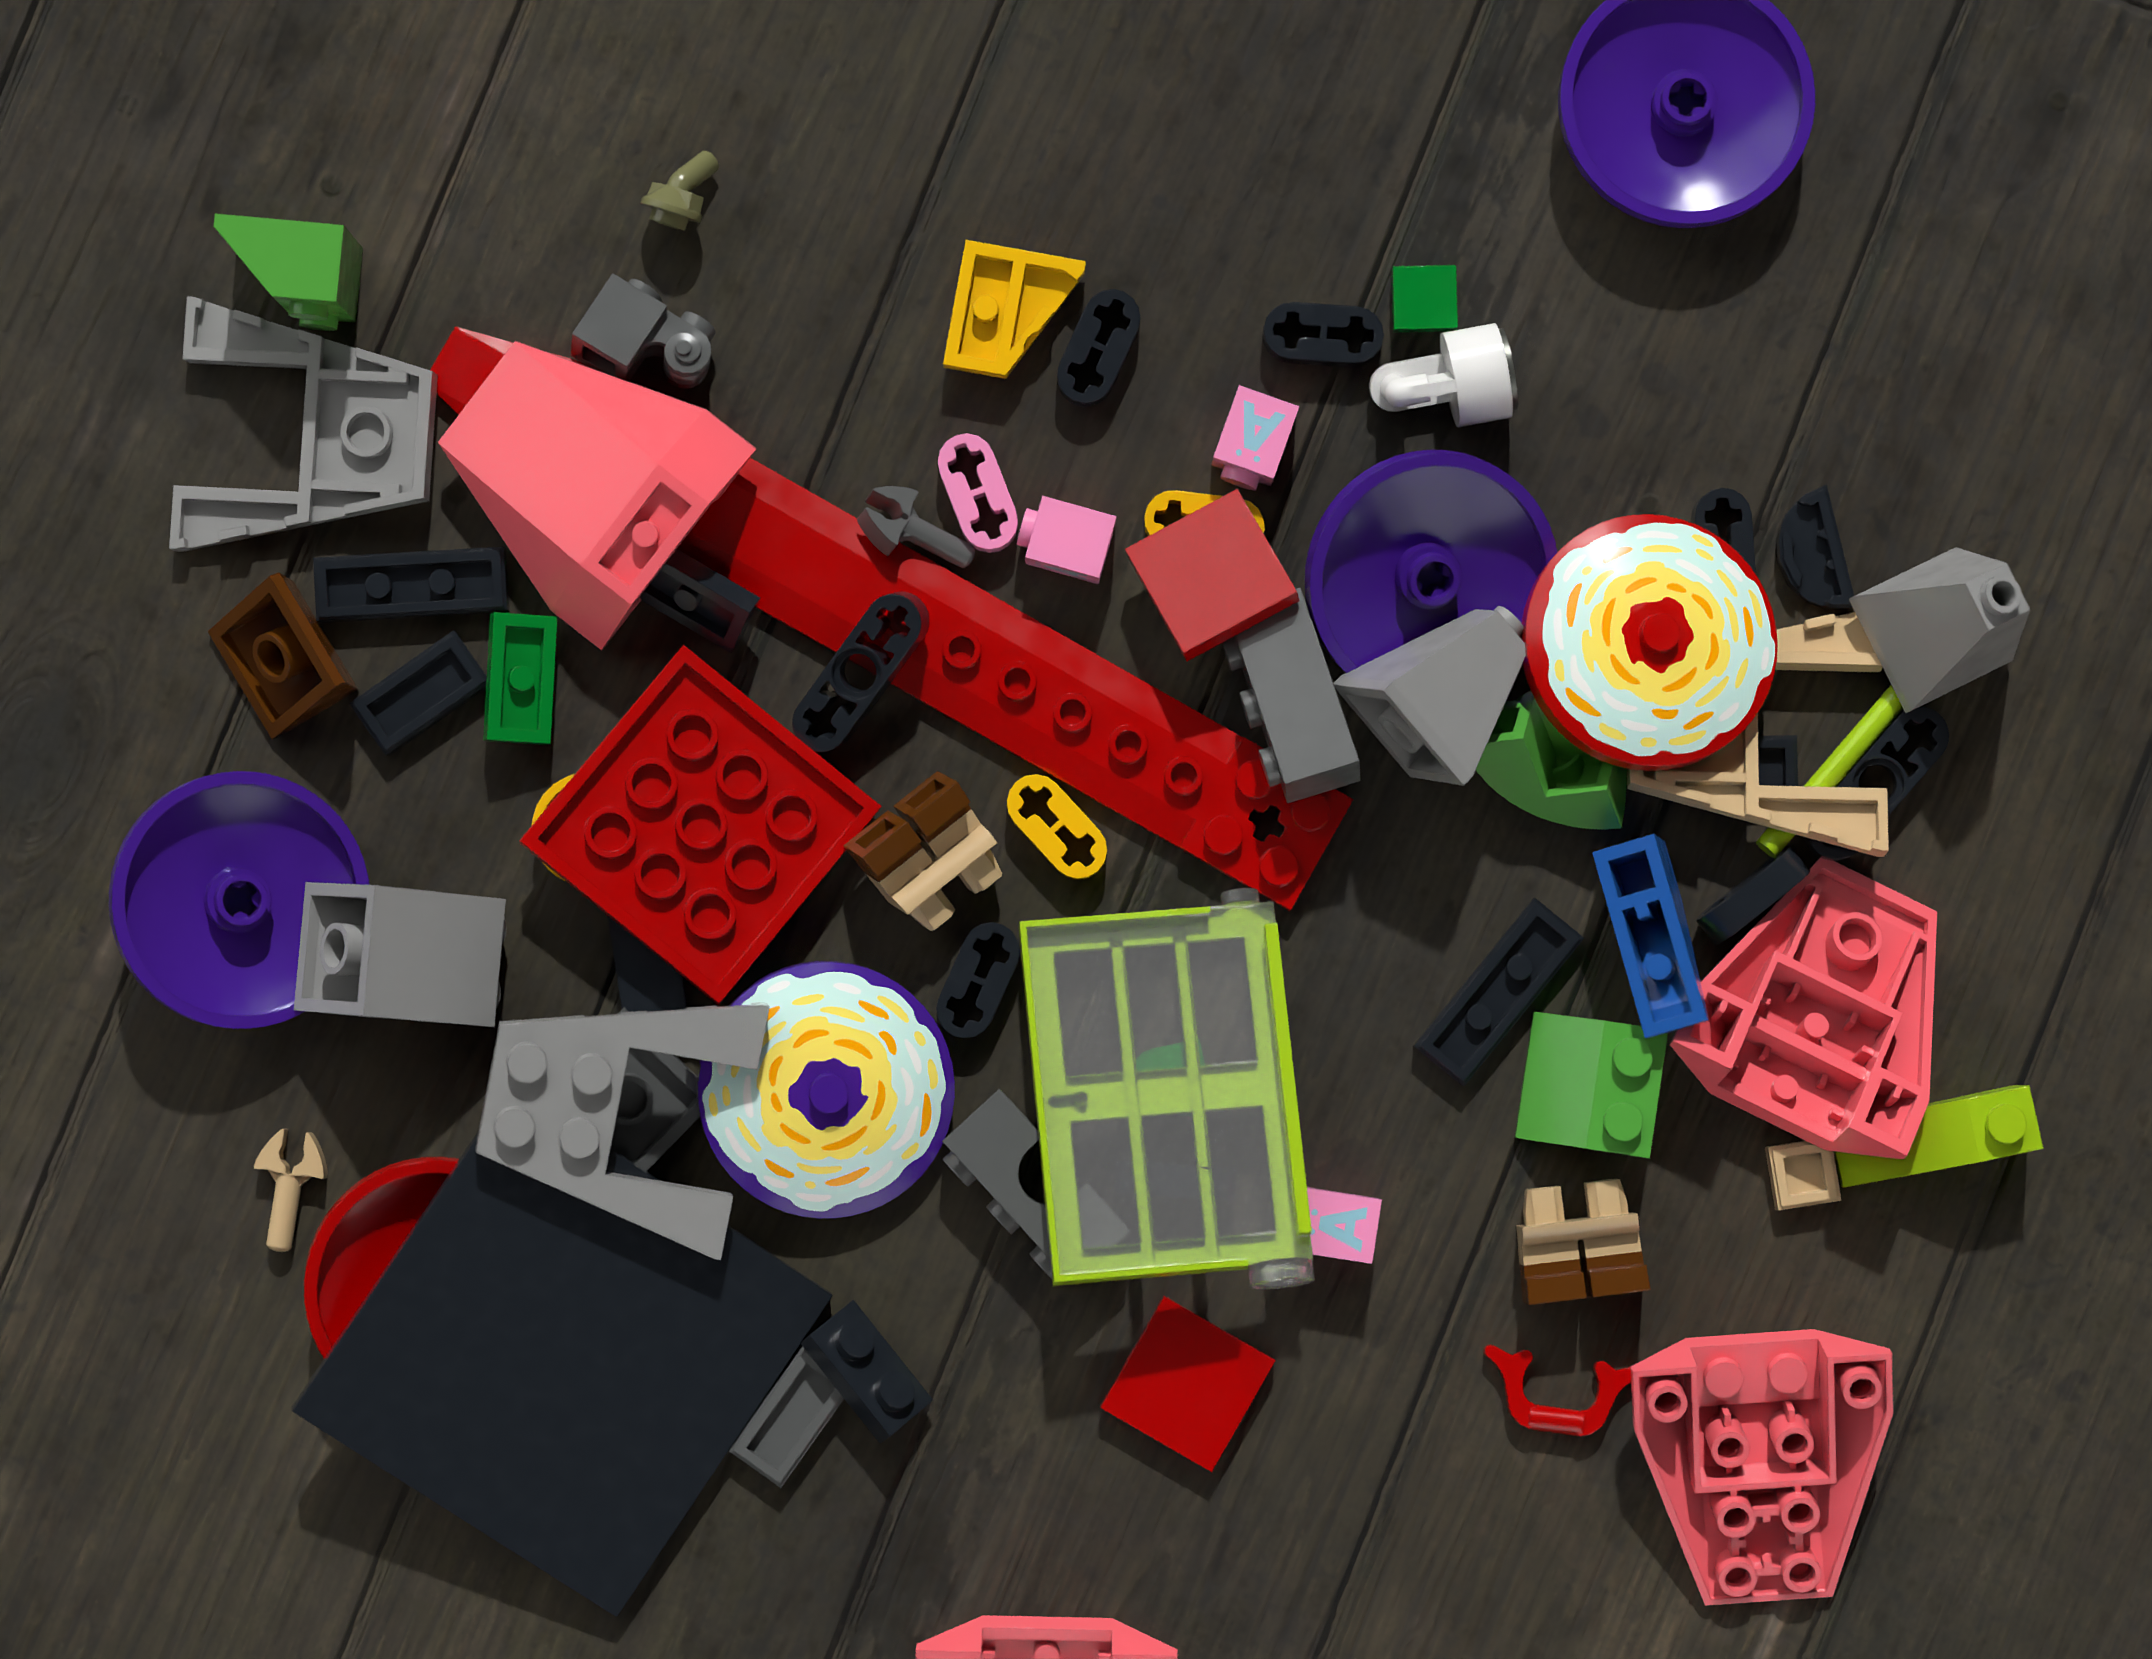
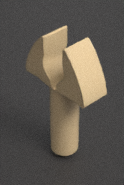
M288 1128L281 1129L268 1141L254 1164V1169L268 1170L276 1182L266 1246L273 1251L286 1252L292 1248L301 1186L311 1177L327 1178L326 1160L321 1146L312 1132H307L305 1135L304 1157L302 1162L293 1167L292 1173H290V1166L283 1155L287 1142Z

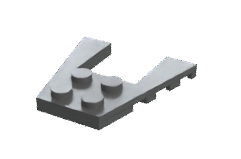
M187 296L183 360L186 362L307 369L298 491L174 485L169 549L176 552H184L429 501L438 379L436 373L357 347L353 348L327 340L312 333L266 321L263 318L235 309L231 310L196 297Z
M758 1002L751 1003V1005L724 1007L704 1006L690 1007L683 1010L621 1012V1014L587 1017L580 1015L500 1021L475 1148L476 1153L706 1256L721 1260L733 1200L731 1193L606 1171L629 1048L631 1047L758 1070L770 1006L767 1003Z

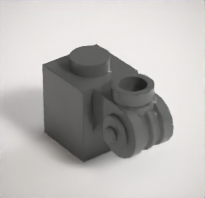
M612 273L572 333L571 356L590 368L626 381L631 380L645 358L651 356L664 358L663 374L666 380L672 386L678 388H692L699 385L707 376L710 367L711 340L715 336L716 330L707 320L695 313L686 311L680 318L668 311L667 305L661 302V296L646 283L637 279H630L627 282Z

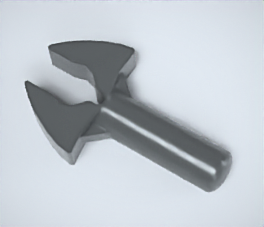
M899 486L877 487L866 498L865 503L879 510L886 511L892 518V520L886 519L880 513L866 507L857 519L867 538L886 556L891 554L898 545V542L910 541L960 568H966L972 562L975 555V547L918 517L913 508V502L919 493L917 490Z

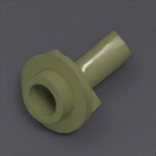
M703 150L676 170L669 178L667 184L652 182L648 194L643 196L641 204L652 208L649 220L681 231L686 230L688 220L701 223L703 218L701 208L704 197L691 193V191L718 171L719 164L712 153Z

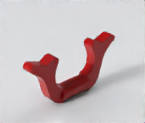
M1487 1345L1483 1349L1484 1355L1494 1363L1502 1376L1507 1408L1510 1415L1519 1425L1531 1430L1572 1436L1590 1435L1602 1427L1616 1396L1631 1382V1367L1615 1370L1605 1361H1597L1593 1366L1597 1380V1393L1590 1407L1585 1410H1572L1538 1405L1530 1402L1523 1392V1377L1528 1365L1532 1361V1353L1529 1350H1521L1511 1355L1494 1345Z

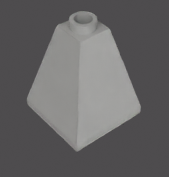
M1957 547L1849 599L1905 713L2013 661L2030 612L2021 588L2007 563Z
M1497 606L1494 610L1475 609L1341 675L1333 684L1339 694L1410 777L1465 785L1473 777L1526 656L1525 643L1521 640L1524 627L1515 615L1502 606Z

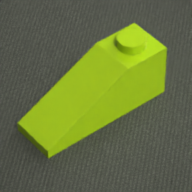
M2012 1085L1928 1103L1909 1153L1904 1159L1833 1152L1842 1188L2026 1153L2043 1149L2030 1086Z

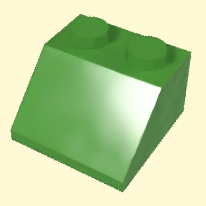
M215 214V229L269 294L289 313L288 315L299 318V326L314 330L335 331L338 327V321L356 323L363 247L344 225Z
M1533 1012L1514 1138L1650 1158L1668 1033L1646 1039L1642 1026Z

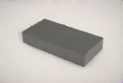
M803 1346L729 1450V1452L780 1488L844 1400Z

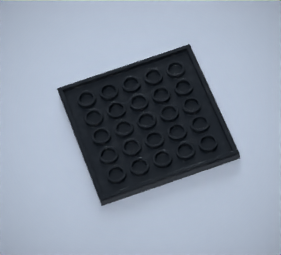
M477 1132L292 1405L291 1410L617 1617L833 1295L830 1291L729 1225L727 1226L721 1260L713 1259L476 1153ZM610 1148L607 1172L659 1180Z

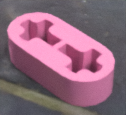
M968 433L956 435L946 441L939 453L938 466L942 482L967 542L978 551L987 553L1001 551L1013 541L1018 528L1017 513L989 444L977 435ZM967 447L971 456L982 454L985 462L977 466V476L981 487L970 490L966 477L962 472L952 474L948 469V466L957 462L955 451L960 448ZM986 496L991 511L994 514L1004 512L1008 518V521L1000 525L1001 536L996 539L990 540L985 531L975 533L971 528L972 524L979 521V511L975 500Z

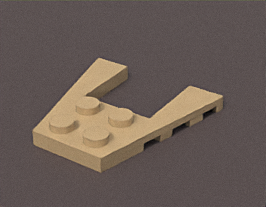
M1855 612L1840 616L1829 614L1807 619L1804 624L1777 629L1778 647L1775 670L1881 672L1883 668ZM1758 713L1745 730L1734 740L1711 756L1696 763L1680 768L1659 771L1632 770L1627 768V789L1877 857H1884L1889 851L1887 788L1759 785Z

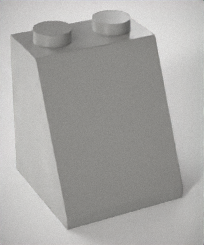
M305 882L294 1010L494 1027L496 1008L501 997L499 970L501 947L507 930L504 918L506 899L377 885Z

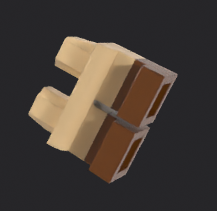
M936 771L893 806L900 817L887 810L843 845L890 904L907 915H911L918 923L930 931L937 929L955 911V908L941 890L954 877L958 875L968 890L976 894L988 888L1002 876L999 865L990 850L997 844L996 840L980 823L968 805L971 802L959 783L939 771Z
M1620 1179L1584 1182L1588 1217L1565 1219L1561 1186L1525 1189L1523 1206L1524 1225H1516L1522 1300L1524 1303L1535 1305L1587 1298L1586 1295L1600 1297L1651 1290L1647 1265L1643 1261L1638 1213L1628 1211V1203ZM1578 1240H1579V1244H1580V1252H1581V1260H1582L1583 1272H1581V1265H1580V1258H1579V1250H1578Z

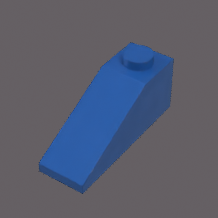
M1652 834L1592 852L1645 1038H1652L1709 1021L1684 906L1665 841Z

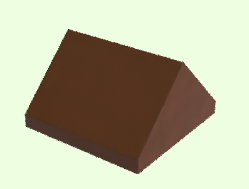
M280 572L266 578L207 631L272 740L284 735L359 690L320 624L316 621L314 614L294 581Z

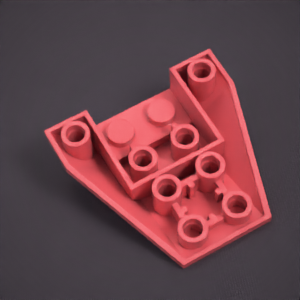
M514 341L438 441V444L549 609L600 650L605 648L641 601L639 598L708 507L722 496L757 450V448L707 409L518 341Z
M1815 1329L1685 1338L1631 1366L1633 1428L1704 1605L1833 1597L1893 1416L1892 1352L1890 1348Z

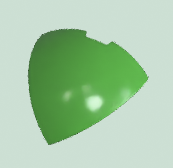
M1531 690L1516 700L1506 701L1476 768V771L1484 781L1512 804L1548 821L1585 829H1621L1626 802L1627 768L1601 761L1569 742L1546 718Z

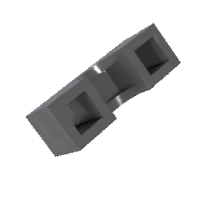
M998 1089L942 1141L951 1150L943 1158V1161L967 1187L976 1180L985 1187L994 1197L986 1205V1208L1011 1235L1019 1227L1028 1234L1038 1245L1029 1255L1052 1279L1045 1203L1030 1197L1023 1189L1019 1179L1021 1159L1039 1140L1038 1129L1001 1089ZM1087 1183L1077 1191L1083 1249L1114 1247L1130 1230Z

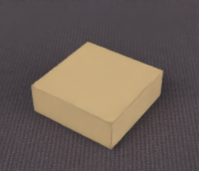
M1807 1141L1765 1147L1775 1210L1779 1211L1842 1201L1833 1151L1823 1150Z

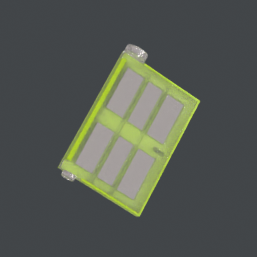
M1239 888L1225 891L1221 894L1222 905L1019 921V940L1053 1286L1248 1269L1250 1287L1255 1289L1295 1287L1311 1283L1315 1280L1310 1235L1312 1229L1278 924L1275 921L1273 901L1260 902L1257 889Z

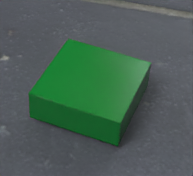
M1456 265L1392 267L1393 333L1449 332L1458 329Z

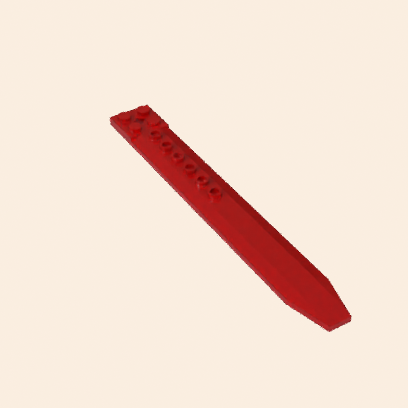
M455 326L430 371L438 375L437 395L459 415L513 342ZM557 355L559 357L587 366L578 360ZM752 458L745 464L722 496L712 502L677 549L760 597L756 608L835 653L876 599L894 592H908L917 596L924 603L929 613L928 632L891 682V685L1289 911L1295 904L1354 800L1342 792L1333 789L1287 804L1281 784L1271 787L1268 785L1258 750L1264 749L1245 737H1241L902 543L898 542V545L891 554L886 556L864 534L857 522L858 518ZM904 607L892 612L886 610L884 615L889 618L891 623L884 635L872 641L867 634L864 640L883 648L894 634L900 632L909 634L911 629L904 622L908 614L907 610ZM884 650L890 659L894 657V653ZM854 654L848 659L877 676L875 664L866 655ZM1269 806H1272L1280 812L1277 821L1280 825L1284 826V831L1280 837L1269 834L1264 841L1257 840L1252 836L1256 826L1248 820L1249 815L1253 810L1264 813Z

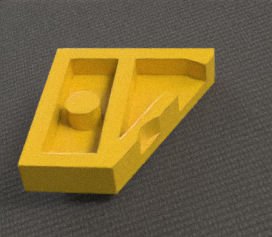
M965 240L943 367L1006 379L1084 276L1086 261Z

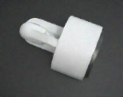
M1496 323L1441 333V354L1384 364L1373 373L1370 379V395L1374 402L1382 409L1396 412L1449 402L1457 427L1511 418L1513 411L1518 408L1515 370L1508 339L1504 329H1498Z

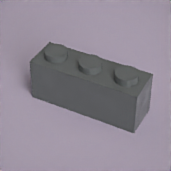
M1301 587L1296 588L1299 602L1222 643L1230 670L1235 671L1242 668L1249 687L1248 690L1239 692L1250 729L1261 726L1268 745L1267 748L1258 750L1268 785L1271 787L1281 784L1287 804L1361 781L1359 758Z

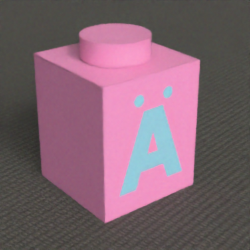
M1239 385L1211 464L1223 469L1220 478L1233 485L1254 491L1257 489L1259 482L1271 486L1299 406Z
M1042 496L1038 511L1026 509L1017 545L1028 548L1025 556V562L1028 565L1099 584L1117 516Z
M1307 1187L1312 1229L1309 1236L1311 1254L1372 1264L1382 1200L1374 1197Z

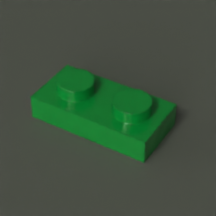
M500 612L490 614L483 741L536 745L551 744L557 617Z

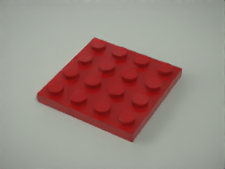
M683 645L523 835L519 843L719 1006L846 852L843 845L864 830L882 806Z

